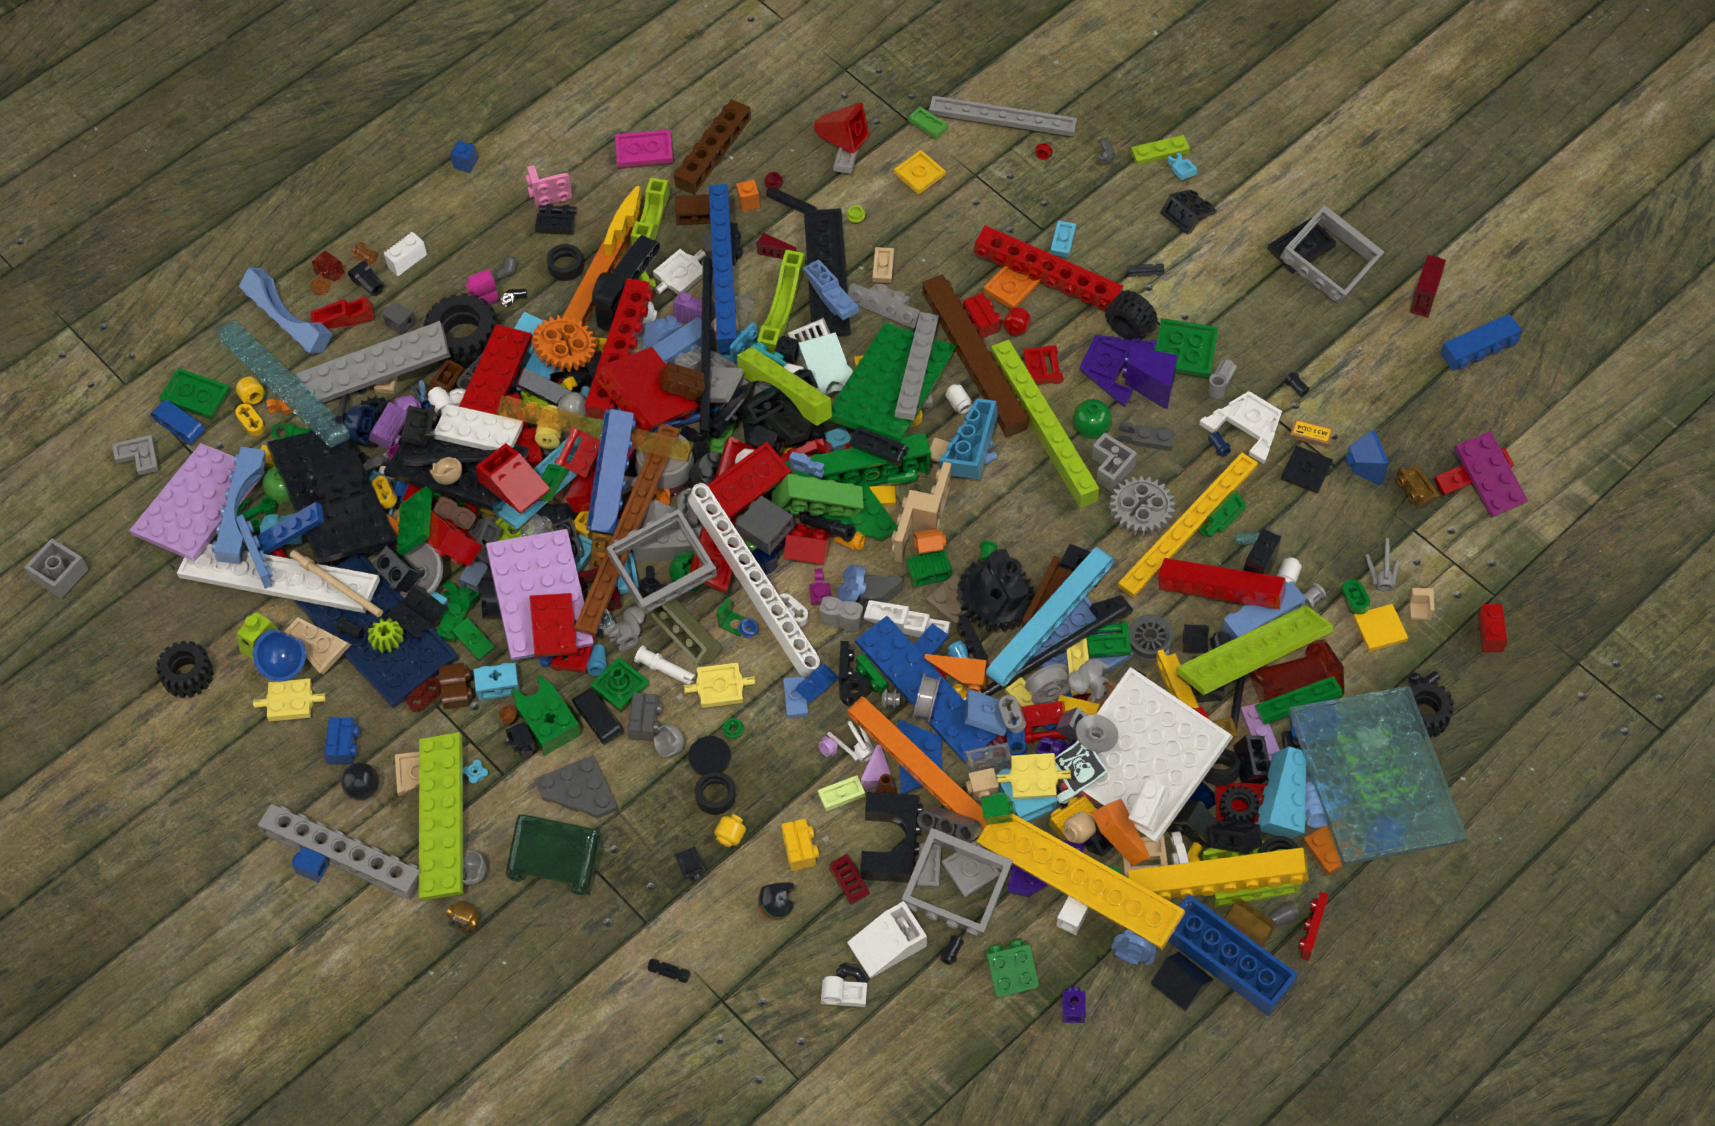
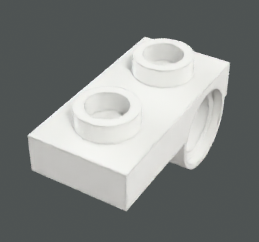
M827 976L824 978L821 1004L866 1007L867 983L846 982L837 976Z

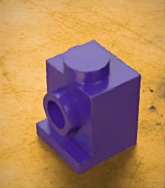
M1069 987L1062 994V1023H1085V991H1081L1078 987Z

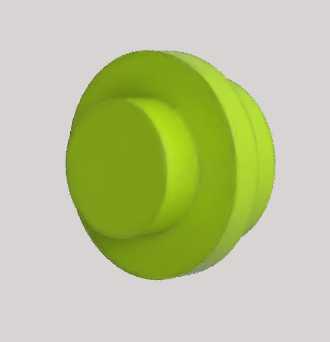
M853 205L846 213L847 219L852 223H860L865 219V211L861 206Z

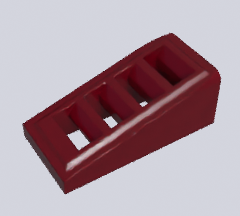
M763 233L756 243L757 254L783 259L786 250L796 251V247L766 233Z
M848 854L829 864V871L851 905L870 895ZM849 872L851 873V875L842 879V876L846 875ZM856 880V882L848 887L846 886V884ZM858 887L861 888L860 891L851 895V891L857 889Z

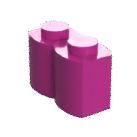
M489 269L467 277L468 283L465 286L469 294L468 296H471V294L476 295L479 299H485L488 304L499 302L496 285Z

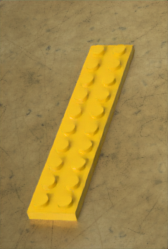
M1012 814L1013 822L986 825L976 841L983 848L1013 860L1012 864L1121 927L1131 930L1137 936L1143 937L1162 950L1185 914V910L1015 814Z

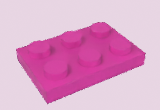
M670 129L615 134L618 168L673 163Z

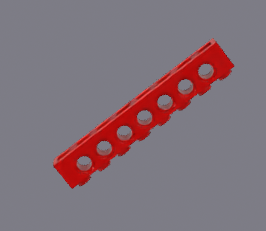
M984 225L975 241L973 252L980 257L990 259L998 265L1007 266L1014 272L1026 276L1028 274L1032 280L1040 279V282L1048 287L1058 289L1066 295L1074 296L1105 311L1106 307L1124 287L1119 283Z
M627 278L595 376L604 364L631 355L633 349L637 348V337L639 333H642L643 319L648 315V303L652 302L654 295L650 282ZM594 376L584 405L587 417L604 420L605 410H616L617 404Z

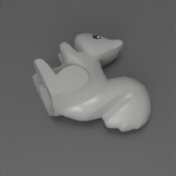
M633 606L627 608L622 615L623 621L615 623L609 615L607 616L602 632L611 638V643L616 642L620 644V652L633 648L638 643V636L641 630L639 624L643 623L645 618L640 607Z
M1097 659L1087 660L1080 666L1078 671L1074 670L1073 673H1070L1068 679L1070 688L1077 694H1083L1088 688L1091 689L1092 703L1097 699L1107 696L1108 690L1103 683L1107 684L1109 680L1102 676V671L1108 670L1109 665Z

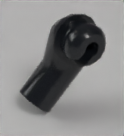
M527 289L507 290L501 297V303L504 306H510L519 298H527Z
M1291 731L1281 733L1284 748L1292 747L1307 752L1304 745H1297L1293 742Z

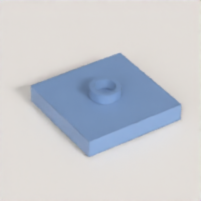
M969 689L966 693L964 723L1000 736H1004L1007 729L999 709L1000 699Z

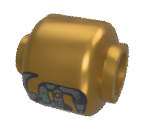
M464 901L457 902L455 906L450 905L446 913V917L449 918V927L462 933H467L469 930L473 931L480 918V915L477 914V908Z

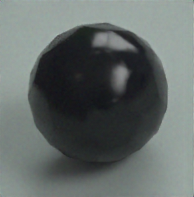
M366 763L352 764L342 774L341 779L344 793L351 799L360 801L371 798L378 790L380 783L376 769Z

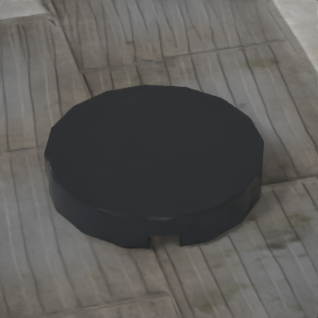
M705 736L697 739L691 745L688 759L691 768L697 774L705 775L710 772H724L729 765L731 754L727 743L721 738Z

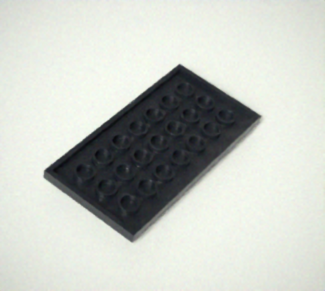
M342 425L267 442V448L296 513L315 503L313 497L310 498L306 490V486H308L306 477L308 463L353 449L357 453L353 442L344 435ZM363 464L362 490L319 503L322 506L324 522L305 533L318 564L385 548L386 545H397V538Z

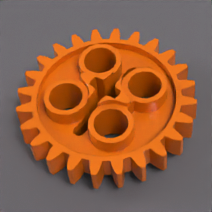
M557 315L556 320L550 316L549 321L543 320L542 325H537L531 342L533 343L532 349L535 350L534 355H540V362L546 360L545 366L552 364L553 370L556 367H560L561 372L564 368L571 372L572 367L579 370V366L585 367L586 362L590 363L591 357L593 358L595 353L596 338L592 337L593 331H588V325L581 326L582 321L576 323L575 317L570 321L567 315H565L564 319Z

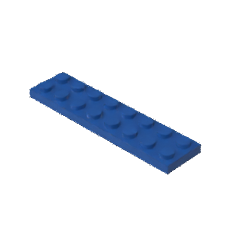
M885 616L855 639L858 647L914 709L924 673L927 677L935 679L941 677L930 722H928V718L923 717V719L941 736V739L964 764L985 749L997 737L994 733L964 723L966 701L936 668L924 658L925 656L888 616Z

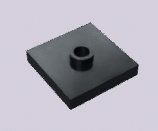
M1295 446L1282 473L1281 480L1318 494L1330 470L1333 459Z

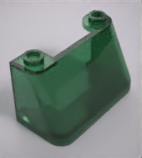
M519 815L512 838L506 876L515 882L525 880L527 875L567 883L572 893L576 895H590L604 851L602 836L598 831L591 828L529 815Z

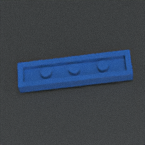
M315 502L259 534L260 551L262 550L264 554H269L323 523L321 504Z

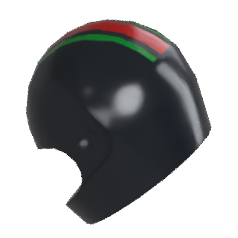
M782 882L761 887L758 897L760 912L771 920L786 918L794 906V902L788 900L786 894L795 890L794 884Z

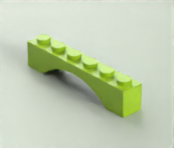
M785 251L773 303L767 319L761 326L757 341L766 345V350L772 354L781 335L784 336L802 279L803 267H805V256L802 252Z
M750 347L737 355L738 368L743 370L744 374L742 376L750 382L764 381L774 385L791 399L804 418L816 426L832 417L830 397L763 353Z

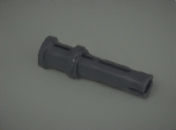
M810 512L800 514L799 520L801 523L825 530L832 537L838 536L844 541L850 542L855 536L856 528L852 524L846 525L838 519L829 520L821 516H814Z

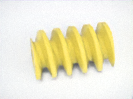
M544 406L539 413L535 441L546 449H555L560 444L564 419L558 411V406Z

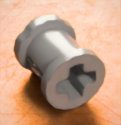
M1312 583L1310 589L1305 594H1302L1306 598L1305 605L1313 609L1314 604L1319 599L1326 597L1325 590L1319 584Z

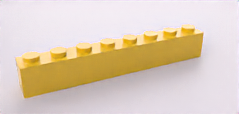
M1303 848L1128 870L1129 879L1168 901L1172 898L1186 899L1189 894L1192 897L1195 895L1212 896L1219 892L1234 893L1237 890H1257L1259 887L1266 886L1275 888L1281 886V884L1299 885L1309 881L1307 859Z

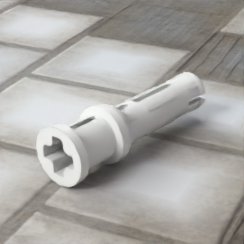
M643 645L636 653L634 662H641L649 666L652 671L659 670L687 685L693 684L694 681L692 679H696V674H692L664 660L661 654H655L647 650Z

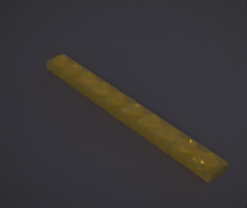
M504 395L501 396L497 411L499 416L571 433L569 430L572 426L599 440L601 439L603 420ZM634 428L633 431L631 430L630 435L632 439L631 449L689 463L694 444L692 442Z

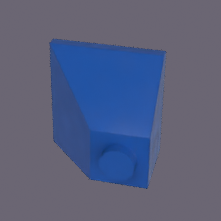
M1373 430L1349 446L1347 455H1345V461L1347 466L1351 467L1354 474L1377 485H1382L1389 462L1376 431Z

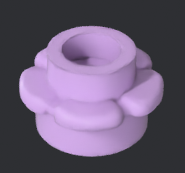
M823 737L822 741L818 744L821 753L826 757L833 756L837 753V742L833 738Z

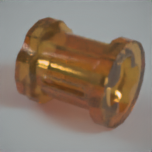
M359 242L352 251L355 258H360L369 266L374 264L378 257V253L367 248L363 242Z

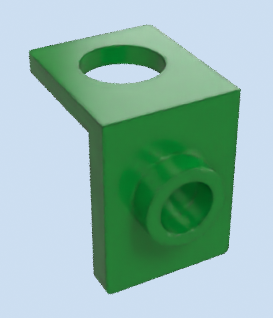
M726 598L716 613L718 627L740 637L741 634L738 629L732 628L730 623L733 620L741 621L747 618L733 612L731 599Z

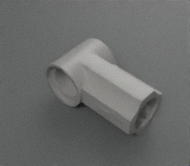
M1228 359L1221 360L1215 373L1210 376L1208 395L1210 397L1220 399L1225 395V390L1237 369L1233 361Z

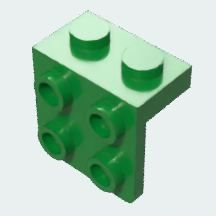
M1022 938L1010 940L1007 945L1001 946L1000 943L988 946L987 950H983L984 959L989 964L994 991L998 997L1038 987L1039 982L1031 947L1026 940L1022 941Z

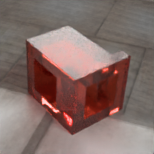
M323 251L312 261L315 274H320L325 279L328 278L335 282L344 274L341 261L327 251Z

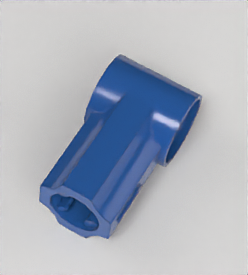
M1013 719V721H1014V724H1013V725H1016V724H1017V719ZM1007 728L1008 760L1012 763L1011 756L1027 755L1025 729L1019 733H1012Z

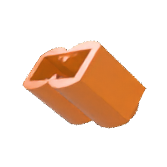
M937 528L912 533L914 548L918 555L943 551V547L946 546L945 534H942V531H938Z

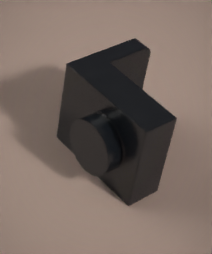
M695 846L674 854L684 879L690 878V881H693L703 876L702 872L706 871V869L702 865Z

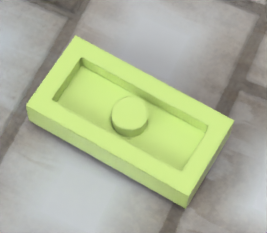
M856 775L818 790V795L827 812L865 797V791Z

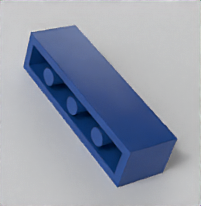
M1507 314L1443 343L1440 355L1453 371L1459 368L1463 369L1470 363L1481 361L1492 353L1497 354L1508 346L1516 345L1520 340L1522 329L1512 316Z

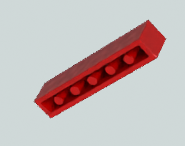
M1164 558L1158 574L1159 589L1279 610L1286 592L1285 577Z

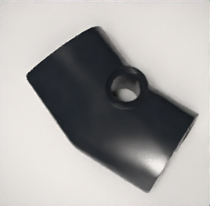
M750 382L737 388L729 402L723 403L715 412L716 415L710 421L709 435L711 437L720 438L727 428L741 415L738 408L756 385L755 382Z

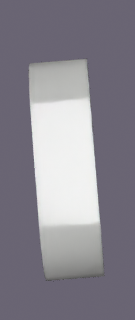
M780 594L779 596L783 603L788 602L787 609L798 626H804L808 622L807 609L791 595ZM795 613H796L797 615L803 614V618H800V617H797V618H796V617H795Z

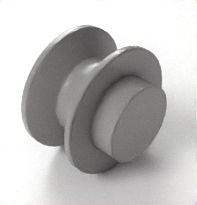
M887 688L882 692V706L884 709L888 705H892L894 710L896 706H900V693H896V689L893 693H889Z

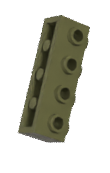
M676 598L648 613L696 664L712 663L722 648Z

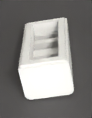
M821 318L788 332L790 338L796 339L794 334L798 333L803 342L805 341L802 334L804 330L808 339H813L809 328H812L816 338L821 337L815 327L819 325L823 334L821 336L828 335L830 332L824 318Z

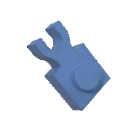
M792 451L789 457L790 469L807 475L811 473L818 478H822L824 474L823 463L813 462L807 455Z

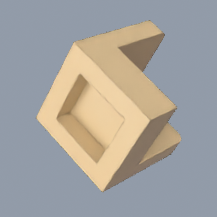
M934 438L930 448L931 460L939 462L941 456H944L947 451V446L950 442Z
M1412 588L1409 597L1410 619H1432L1435 610L1433 589Z

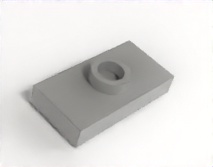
M839 148L833 171L852 173L858 150L853 154Z
M920 843L919 845V857L925 843ZM932 845L917 881V887L939 888L942 846Z

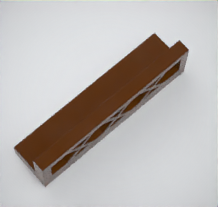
M1053 557L1022 620V628L1072 574L1073 571L1059 567V557Z

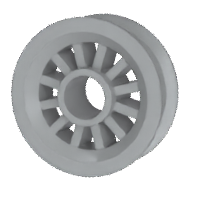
M1050 665L1029 677L1025 683V688L1032 693L1031 700L1034 704L1056 701L1060 695L1065 696L1071 690L1068 683L1069 677L1066 665Z
M924 673L913 718L920 716L928 718V722H930L941 677L935 679L927 677Z

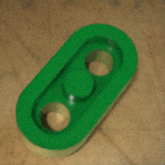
M1357 580L1344 582L1342 585V595L1350 610L1356 614L1368 612L1370 609V598L1362 583Z

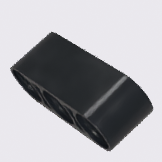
M591 688L572 698L574 706L603 745L622 735L620 726Z

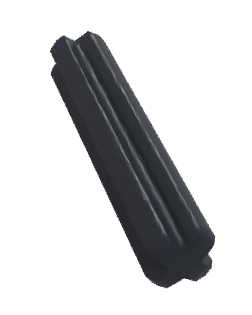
M772 186L766 191L767 197L804 213V210H817L816 206Z

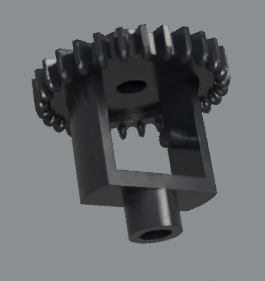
M999 549L990 553L984 562L982 559H978L977 563L972 562L970 567L965 569L957 584L960 588H958L956 594L961 595L957 601L963 602L960 609H968L965 616H973L971 619L972 623L979 620L978 627H981L984 623L986 624V630L993 626L994 632H997L1000 626L1002 631L1005 632L1007 626L1012 630L1015 625L1020 626L1035 596L1034 593H1031L1034 587L1028 586L1031 579H1023L1026 572L1021 573V563L1017 559L1011 558L1006 549Z

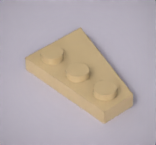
M299 617L284 631L304 642L307 652L306 658L321 674H325L352 645Z
M419 752L396 754L397 794L401 796L419 788Z

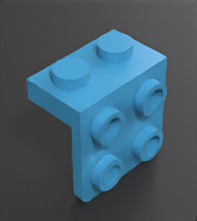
M751 322L744 331L739 329L737 338L730 345V352L718 354L738 365L737 355L745 351L751 341L755 344L757 343V324Z

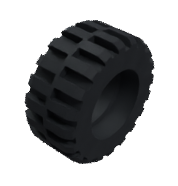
M461 293L458 296L453 294L447 299L446 297L440 299V303L436 302L432 306V310H429L426 314L423 325L425 327L438 321L443 324L450 357L440 360L442 364L446 359H449L463 366V368H468L484 352L495 325L499 324L494 308L485 299H479L478 296L473 294L468 296L467 293ZM472 324L478 327L472 334L466 337L454 338L446 335L449 330L457 325Z

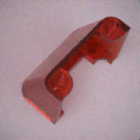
M1322 639L1314 641L1307 646L1306 657L1272 666L1266 664L1250 672L1249 676L1260 703L1332 676L1335 677L1344 696V666L1327 641ZM1343 696L1327 702L1330 704L1335 703L1342 699Z

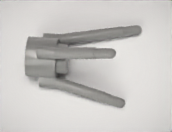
M1389 538L1385 539V570L1380 571L1379 575L1376 576L1370 555L1366 554L1367 563L1373 578V586H1377V589L1380 591H1390L1396 586L1399 560L1395 561L1391 574L1389 571Z

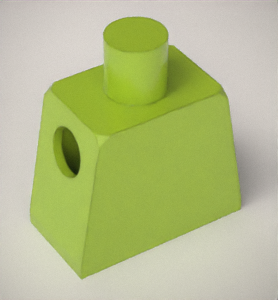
M257 612L248 616L245 619L244 625L237 632L240 653L254 661L253 650L259 637L270 629H279L269 619Z

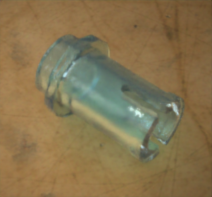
M1256 530L1250 533L1236 532L1235 546L1254 545L1260 532H1256Z

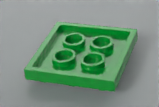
M1161 318L1155 351L1178 355L1175 373L1210 379L1219 327Z

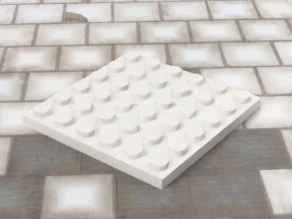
M1130 667L1096 714L1111 720L1118 730L1116 745L1108 751L1097 752L1109 773L1083 791L1103 806L1122 798L1130 815L1140 791L1143 790L1142 786L1146 779L1165 786L1172 793L1154 832L1134 824L1137 830L1157 843L1233 736Z

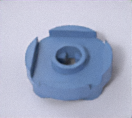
M854 564L847 566L842 574V578H845L843 585L839 584L838 599L843 602H856L859 594H864L866 589V583H863L865 567Z
M1125 930L1123 934L1116 935L1111 946L1112 950H1116L1115 955L1136 965H1138L1139 961L1145 962L1144 965L1152 964L1157 953L1155 945L1143 937L1137 936L1131 930Z

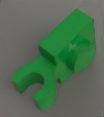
M451 581L443 584V587L448 590L442 593V596L452 599L451 603L470 609L480 600V593L470 588L461 587L458 589Z

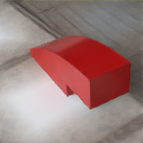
M366 296L351 302L342 299L311 311V323H322L327 329L352 326L374 319L373 304Z

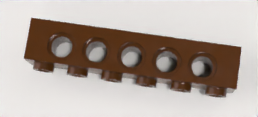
M733 99L723 106L719 116L714 118L710 128L705 130L701 140L694 145L692 152L685 157L680 168L675 170L673 176L675 187L693 195L696 194L751 120L749 106Z

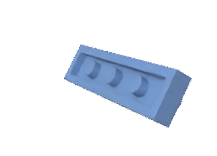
M243 514L235 517L264 588L273 586L270 580L273 577L269 565L264 566L263 564L267 562L262 550L258 552L257 549L261 547L257 536L252 537L251 535L254 532L251 522H246Z

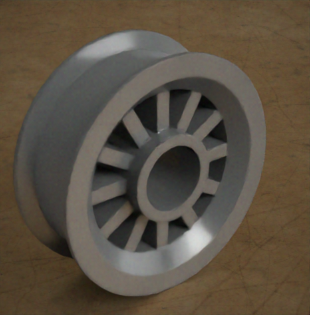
M1151 614L1142 615L1130 624L1128 629L1130 646L1135 658L1144 662H1155L1157 651L1163 649L1166 656L1170 653L1174 633L1171 625L1164 618ZM1146 637H1152V638H1154V639H1153V640H1149V639H1147Z

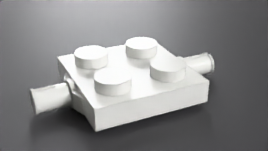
M681 249L675 252L653 271L654 277L662 282L654 288L655 292L660 295L666 288L673 290L676 294L688 291L702 279V265L699 261L706 256L705 252L699 250L694 256L686 254Z

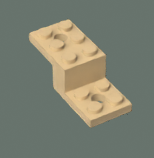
M943 462L942 468L937 470L936 486L933 485L931 494L910 490L908 497H904L902 503L903 514L899 513L897 519L898 530H894L892 535V553H895L896 562L903 563L913 529L918 531L938 529L951 486V463Z

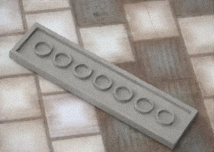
M438 321L296 373L302 406L308 409L450 357L443 324Z

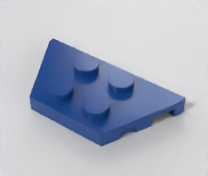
M898 720V729L942 770L941 736L903 720ZM900 765V794H907L914 789L923 788Z

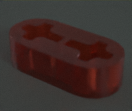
M428 678L407 696L409 709L412 712L418 713L441 695L440 681L436 678ZM428 687H436V690H429ZM413 700H416V701H419V700H420L421 703H420V704H417V703H414V704H413Z

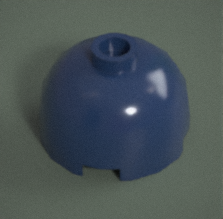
M363 404L350 407L345 412L343 422L341 423L344 435L352 442L367 445L370 433L378 421L375 417L377 410L373 406Z

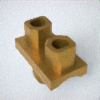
M596 531L592 533L590 568L600 567L614 534H604Z

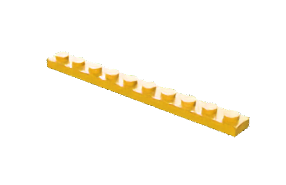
M1242 452L1118 582V588L1132 598H1135L1160 571L1164 558L1171 559L1208 520L1207 516L1231 491H1235L1257 468L1258 462Z

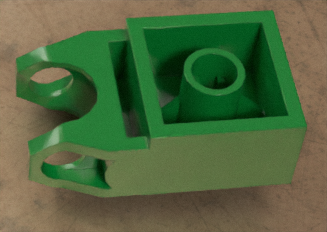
M538 675L536 678L540 687L535 695H522L515 688L511 690V694L516 702L518 715L526 723L531 736L545 756L581 736L578 722L555 687L541 675Z

